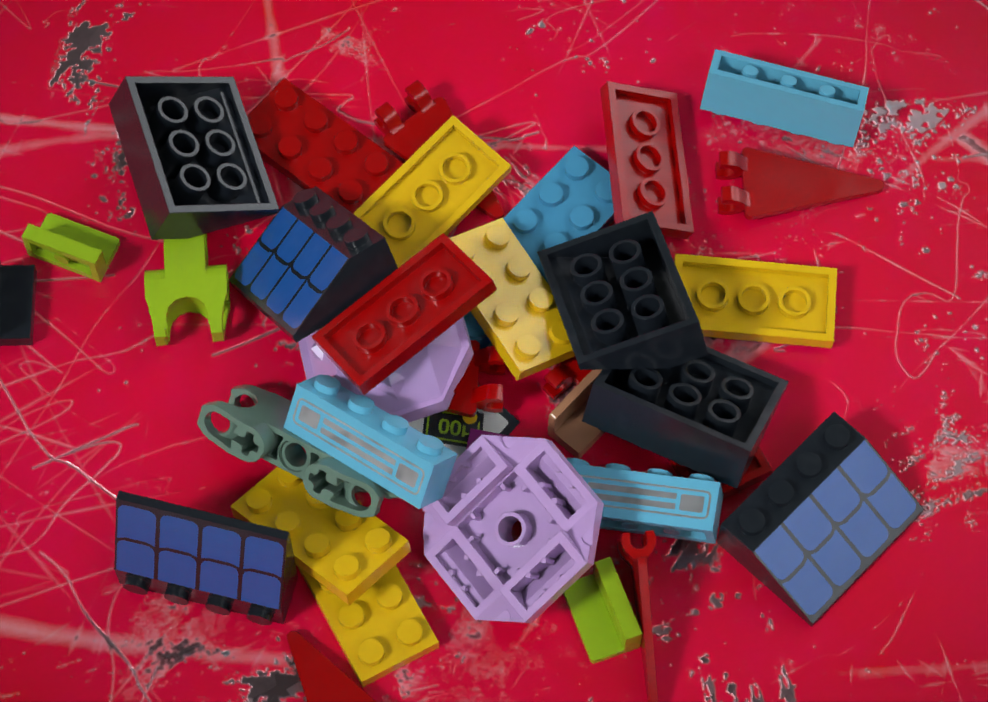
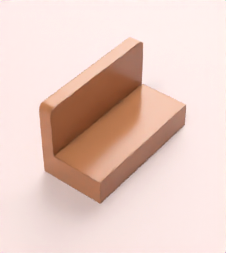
M602 369L592 370L549 414L548 435L578 459L605 433L594 426L582 422L592 385Z

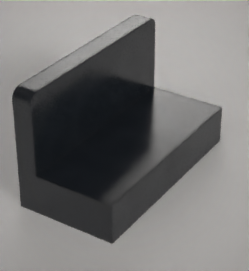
M0 261V346L33 345L37 284L35 265H2Z

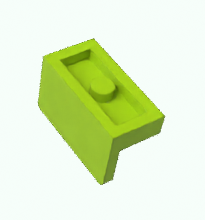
M53 213L46 215L40 227L29 223L21 236L29 256L101 282L120 246V241L115 236Z
M611 557L594 562L593 574L578 579L563 595L590 662L595 664L640 648L642 632Z

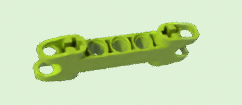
M207 233L186 239H163L164 269L145 270L144 272L145 300L152 319L156 346L168 345L172 323L180 315L189 312L199 313L208 319L213 342L225 341L226 324L230 311V287L227 264L208 266Z

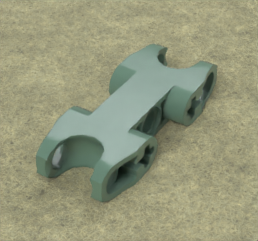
M239 385L231 389L228 403L214 401L208 402L201 407L197 425L209 440L243 461L255 462L262 458L303 480L305 489L312 497L330 507L357 517H374L380 512L384 498H399L285 429L284 424L292 401L278 394L253 385ZM243 394L248 395L254 401L255 406L241 407L240 397ZM213 411L230 421L228 431L222 432L213 426L211 421ZM368 492L371 497V505L369 507L362 506L357 502L354 494Z

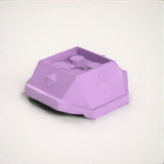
M464 316L363 396L373 400L375 406L391 415H397L406 419L408 423L447 410L455 395L454 389L464 376L474 355ZM320 329L298 342L306 380L320 374L329 375L339 380L341 386L351 392L363 395L314 342L312 336Z
M481 435L455 460L443 498L422 508V511L425 512L423 527L424 556L475 620L533 623L594 565L604 503L551 440L545 438ZM519 520L522 532L519 538L514 541L511 530L514 523Z

